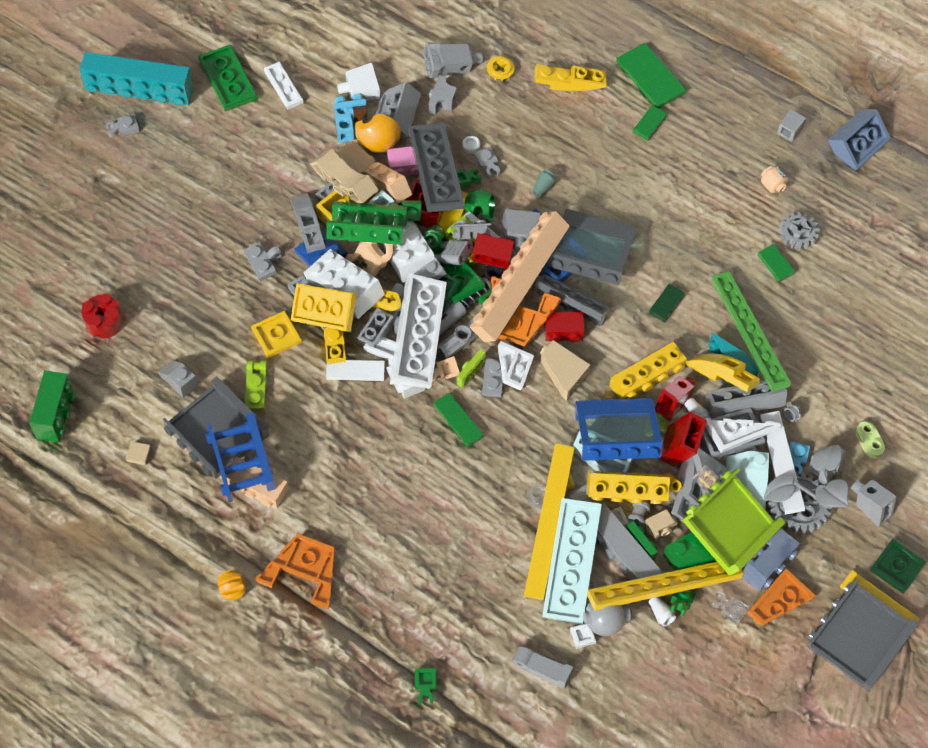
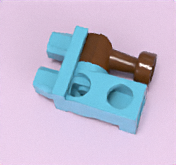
M361 94L353 95L352 101H345L343 96L336 97L334 114L338 143L350 142L354 139L353 122L362 120L364 124L366 123L368 118L366 99H363Z

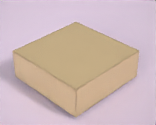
M131 441L126 461L146 465L151 446Z

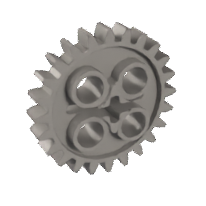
M796 473L798 483L811 492L816 493V488L819 486L818 479L812 481V475L809 478H805V473H802L801 477H798ZM808 493L805 494L803 499L805 511L798 512L796 517L793 516V513L785 514L782 502L769 501L767 507L772 508L769 514H776L774 520L781 517L786 522L787 531L792 527L795 533L801 529L803 534L806 533L807 529L812 533L815 528L819 530L822 524L825 525L831 515L832 507H823L817 500H811L809 497L812 496ZM802 513L808 514L809 517H805Z

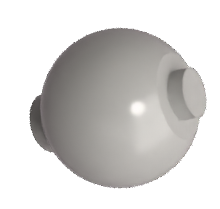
M589 602L586 612H583L584 623L588 625L591 631L600 636L616 634L624 626V621H630L631 618L628 605H611L594 611L591 602Z

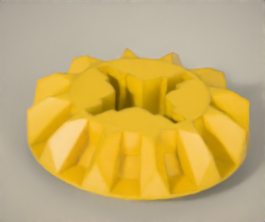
M494 57L487 64L489 77H494L495 80L501 79L503 81L514 75V63L507 57ZM498 67L500 69L504 68V72H502L501 70L497 71Z

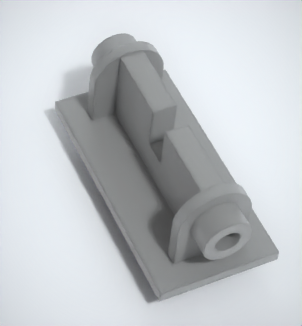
M476 220L474 224H468L467 221H456V225L451 226V228L456 230L453 231V238L457 240L470 239V232H473V239H476L477 233L491 234L490 230H487V226L492 224L486 223L485 220Z

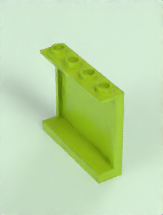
M739 468L733 472L731 470L725 472L721 476L722 481L714 483L709 488L711 492L703 494L698 499L699 504L697 506L694 504L687 509V515L682 519L729 576L740 571L786 523L781 517L773 520L735 476L740 471Z

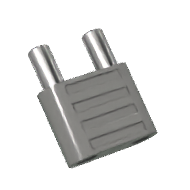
M465 240L441 242L440 248L445 249L441 255L434 254V258H437L442 264L463 265L472 251L473 244L471 241Z

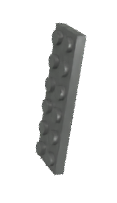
M444 123L409 126V137L427 212L464 209V200Z

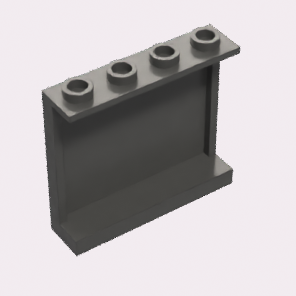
M216 376L211 380V388L169 421L166 418L163 419L164 431L170 437L174 436L177 439L176 443L182 450L186 449L189 452L190 458L195 463L199 462L204 473L208 476L212 475L214 479H217L221 473L213 445H208L205 434L209 432L207 425L211 424L213 433L244 425V422H247L246 414L252 413ZM254 414L261 440L263 441L269 436L268 427ZM244 432L216 440L218 450L249 442V439H252L251 433L247 434ZM251 449L221 457L223 467L230 466L236 456L242 458Z
M856 579L853 584L849 582L845 587L843 598L835 600L831 606L834 609L831 614L828 615L826 613L819 623L822 626L819 630L814 629L807 639L810 642L807 647L869 692L919 623L913 619L909 622L859 586V580Z

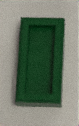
M668 284L650 308L649 314L665 322L684 297L685 292Z

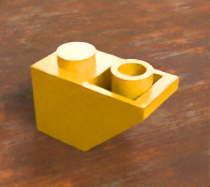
M331 328L324 329L327 364L345 363L343 331Z

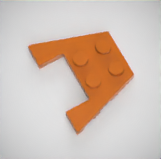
M491 278L492 289L501 279ZM544 293L538 311L518 306L498 336V339L527 347L559 305L561 298Z
M297 533L280 551V554L267 565V568L257 575L255 581L273 589L281 570L319 584L311 603L329 610L335 547Z

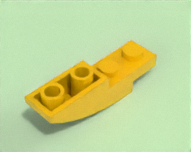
M536 64L535 83L548 84L550 89L561 91L600 89L606 87V71L573 65L571 69Z
M713 353L700 354L686 361L687 366L707 376L709 379L717 381L723 378L725 381L734 384L746 392L757 387L760 383V378L745 371V363L729 356Z

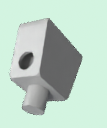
M505 209L502 219L504 236L510 241H514L515 251L519 252L522 243L528 239L530 231L538 223L540 213Z
M857 480L852 485L851 489L858 494L857 507L878 527L893 516L896 502L894 494L874 480H870L866 485Z

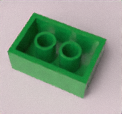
M46 370L43 372L29 421L37 440L60 443L61 436L65 435V421L70 417V403L75 399V390H73L72 382L69 380L67 373Z

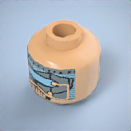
M770 166L763 171L761 182L770 193H781L787 188L788 177L780 167Z

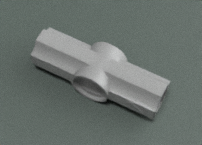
M473 319L465 325L458 326L451 336L437 346V352L443 360L451 358L461 349L468 348L471 341L478 337L470 328Z

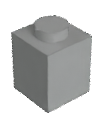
M791 109L780 122L777 134L793 142L803 129L806 118Z

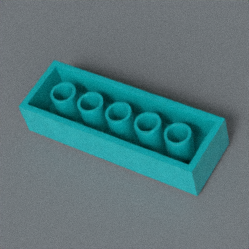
M84 52L79 68L84 88L89 92H100L108 95H120L127 98L134 97L142 100H154L161 103L168 102L188 106L193 92L190 68L185 66Z

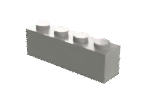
M766 380L760 381L757 387L748 392L741 390L737 386L707 391L706 409L710 412V417L715 418L751 408L752 412L782 407L786 405L787 389L784 388L771 392Z

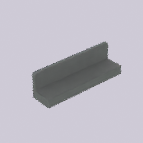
M546 274L541 275L536 280L534 286L537 288L536 292L543 296L546 293L561 298L559 305L572 312H583L584 318L599 326L603 324L609 310L608 306Z

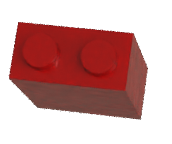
M689 412L668 425L662 443L661 458L658 459L675 467L695 456L698 452L707 420Z

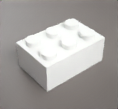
M407 221L406 227H403L402 245L398 247L396 244H393V255L389 260L402 283L406 281L405 279L408 278L410 273H415L435 259L434 253L413 221ZM380 243L383 252L386 254V244Z

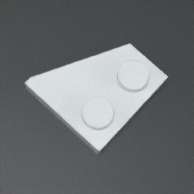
M500 341L498 352L503 383L521 390L534 355Z

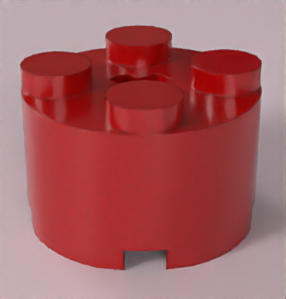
M104 293L93 296L82 304V318L90 335L107 339L115 336L120 331V327L123 324V316L118 302L109 294Z

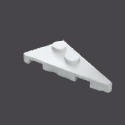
M708 417L704 418L707 420L705 427L720 453L781 428L780 423L773 421L753 423V420L723 419V421L711 420Z

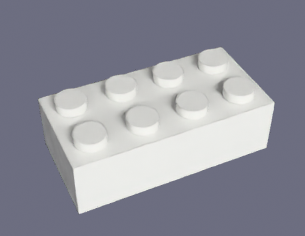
M331 249L304 272L311 286L357 294L353 315L357 319L385 295L378 279Z

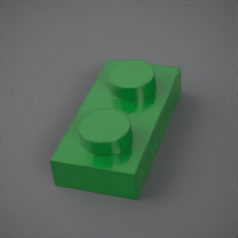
M632 521L627 525L626 529L649 557L655 560L658 553L655 543L651 540L649 541L645 536L643 528L640 525L637 526Z

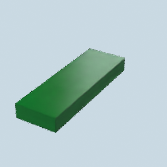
M447 393L433 403V406L467 448L483 438L482 432L450 393Z

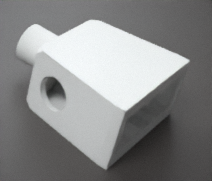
M372 63L347 71L345 73L346 82L337 84L338 93L349 92L351 101L352 96L355 94H361L362 98L366 99V101L380 100V89Z

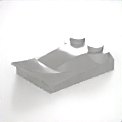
M751 408L711 418V420L723 421V419L753 420V423H761L760 419L754 416ZM705 427L700 444L704 452L715 460H720L725 455L765 444L766 438L762 436L720 453Z

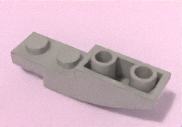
M308 193L290 197L307 253L325 249L319 223Z
M396 283L391 291L398 293L402 301L404 286ZM401 307L395 311L377 308L357 338L375 347L394 327V319L397 315L400 316Z
M693 457L681 464L677 480L681 482L682 487L677 493L671 514L682 523H684L682 519L687 515L686 510L694 504L698 505V499L703 495Z

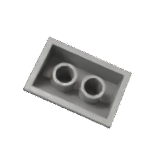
M407 82L383 91L375 114H384L398 123L401 128L399 140L409 136L408 127L412 125L415 118V112L421 95L420 92Z

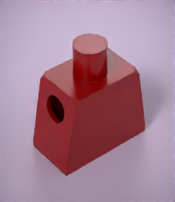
M682 376L676 377L662 390L655 411L667 421H670L684 407L686 401L690 399L695 381L691 377L686 379Z

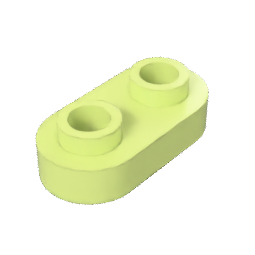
M861 422L857 426L856 437L865 454L870 458L877 459L882 456L885 445L876 427L871 422Z

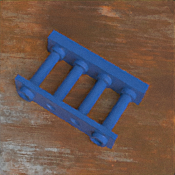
M253 412L246 414L247 422H244V425L213 433L211 424L207 425L209 432L205 433L208 445H213L223 484L220 485L223 497L227 496L229 502H233L231 492L262 484V486L266 485L267 491L275 490L274 480ZM244 432L247 434L251 433L252 439H249V442L218 450L216 440ZM250 449L252 451L256 450L257 456L254 459L223 467L221 457ZM252 467H261L262 473L258 477L228 485L227 474Z

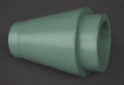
M546 169L540 172L532 193L537 197H541L555 183L556 176Z

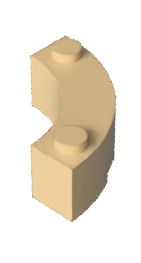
M333 148L326 150L310 163L324 181L331 182L334 185L333 189L343 197L345 195L351 197L350 200L352 202L363 203L379 190L372 177L360 174L350 168Z

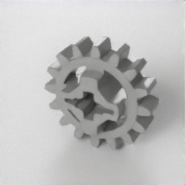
M798 212L797 216L791 213L790 217L785 216L784 220L780 223L778 232L781 234L780 239H785V245L791 244V249L794 246H797L798 250L802 246L808 249V246H813L818 239L820 231L817 228L818 222L813 223L814 218H807V213L804 216H801L800 212Z

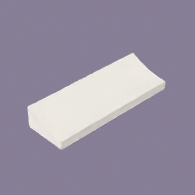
M411 273L406 279L389 384L417 386L430 389L432 386L447 282Z

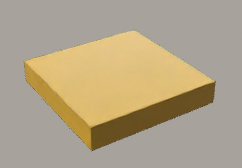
M285 310L251 326L267 358L302 343L301 337Z

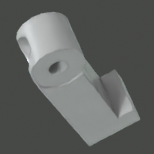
M518 647L512 659V663L517 667L562 689H565L573 670V666L563 665L534 653L525 647Z

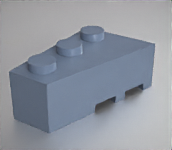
M780 529L767 542V545L758 551L757 556L747 563L743 570L742 578L758 592L763 587L767 589L774 581L772 577L776 573L780 575L786 568V561L788 559L792 561L799 553L797 548L800 543L783 529Z

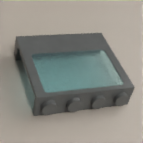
M565 209L562 218L567 222L569 228L549 257L547 266L619 285L637 227Z

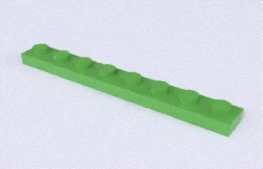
M730 271L712 276V282L771 392L790 387L789 378Z

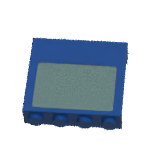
M653 398L575 402V420L579 423L582 441V461L661 458L662 438Z

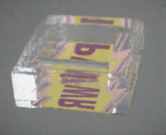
M704 465L691 479L706 492L719 477L708 466Z

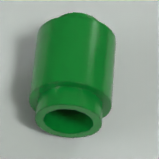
M432 225L424 233L423 237L430 248H435L443 241L445 231L439 225Z

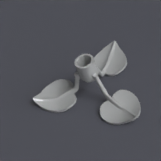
M839 445L829 446L814 455L812 466L815 470H821L825 485H820L816 488V493L811 492L798 482H794L792 475H781L768 485L764 494V500L772 502L786 501L794 494L795 487H798L811 495L814 500H817L825 508L848 507V484L841 479L828 483L826 477V470H835L840 465L843 455L841 447Z

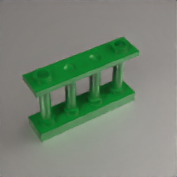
M333 201L332 221L327 220V239L402 245L403 227L407 225V207Z

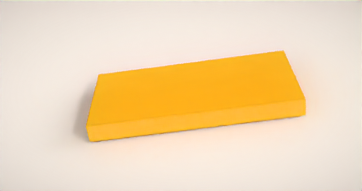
M296 283L291 321L351 332L357 294Z

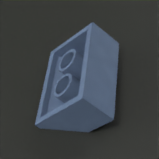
M861 109L831 136L828 141L835 155L854 170H857L891 138L877 109Z

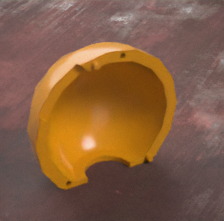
M379 113L374 115L368 123L364 124L362 120L356 122L355 135L361 146L366 150L384 153L387 149H392L401 137V128L391 117Z

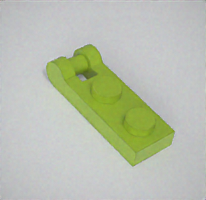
M247 360L245 405L252 412H265L267 360H261L260 362ZM253 370H260V374H253Z

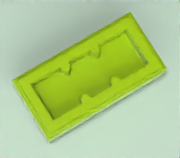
M480 349L470 361L467 360L462 371L457 376L458 386L464 388L485 363L486 352Z

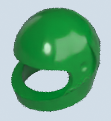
M482 189L471 191L464 200L466 213L471 212L478 218V215L483 212L485 221L492 222L495 210L494 195Z

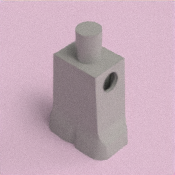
M426 42L424 47L425 72L428 73L430 78H437L439 75L447 76L470 73L472 64L482 63L483 56L482 53H470L468 44Z

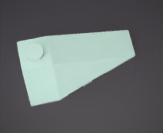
M747 451L728 456L726 458V468L731 470V472L737 468L740 469L735 476L765 509L766 501L764 500V494L768 482L769 453Z

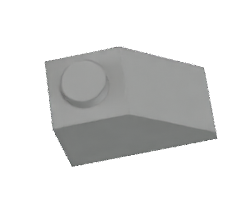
M172 360L158 371V374L182 398L198 386L195 375L183 363Z

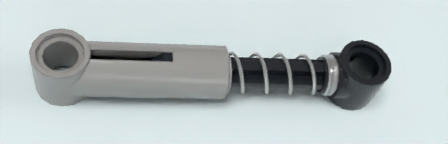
M492 265L487 266L485 274L481 277L485 283V288L454 305L452 302L450 303L444 314H442L439 337L466 314V308H469L478 297L492 288V277L490 276H496L498 279L502 278V268Z

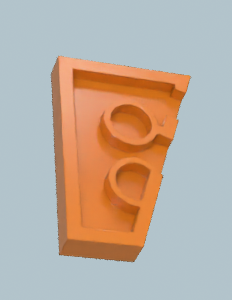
M784 569L746 613L762 627L815 598L816 595L791 572Z

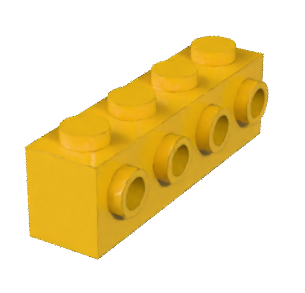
M673 341L611 377L609 387L618 399H635L641 392L651 390L655 384L665 382L672 374L682 372L687 358Z
M588 470L586 494L594 501H603V498H611V501L623 502V499H631L633 503H643V500H651L650 503L662 504L663 501L669 500L670 477L666 474Z

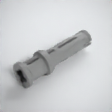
M654 469L648 470V474L654 473ZM643 500V503H633L634 509L627 518L629 523L634 521L637 526H644L645 515L650 511V500Z

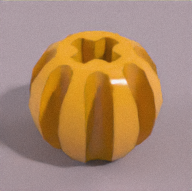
M228 570L219 576L218 587L224 599L236 600L245 594L246 584L241 572Z

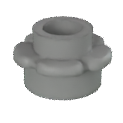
M788 404L787 408L783 411L786 420L789 422L800 420L801 409L797 405Z

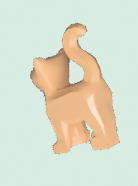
M360 242L356 251L348 254L346 257L352 263L354 261H358L360 264L365 262L367 267H364L362 270L375 277L382 268L386 267L388 260L391 259L393 244H386V254H384L378 247V243Z

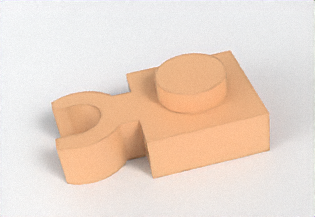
M454 356L436 362L438 368L434 369L432 382L436 380L437 376H441L443 381L460 373Z

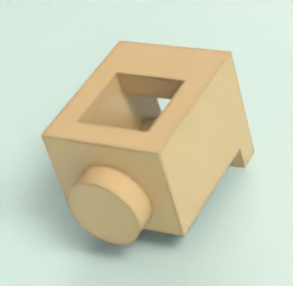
M666 509L646 519L644 528L652 541L656 543L659 536L665 537L672 532L673 527L677 525V521Z

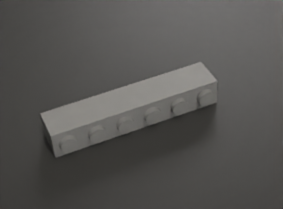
M587 484L569 496V499L602 504L596 543L601 544L606 549L607 556L611 560L614 559L622 574L627 575L631 580L663 574L603 501L591 500V497H588L586 494Z

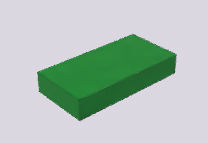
M652 105L635 126L633 133L648 141L665 120L667 113Z
M774 244L758 252V257L778 282L794 275V269Z

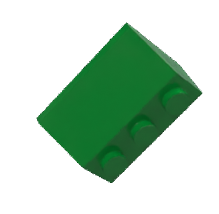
M692 532L667 545L663 553L664 558L673 571L717 562Z

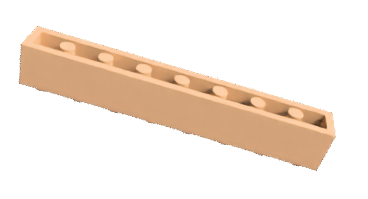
M556 211L545 212L539 217V222L530 231L528 239L522 243L520 251L512 258L509 268L503 272L501 280L493 287L492 294L484 301L482 309L473 318L470 328L484 342L497 340L569 228L567 222Z

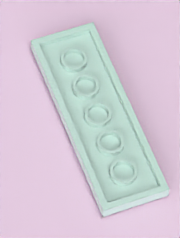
M562 498L543 618L584 623L583 612L586 610L587 592L590 585L602 504Z

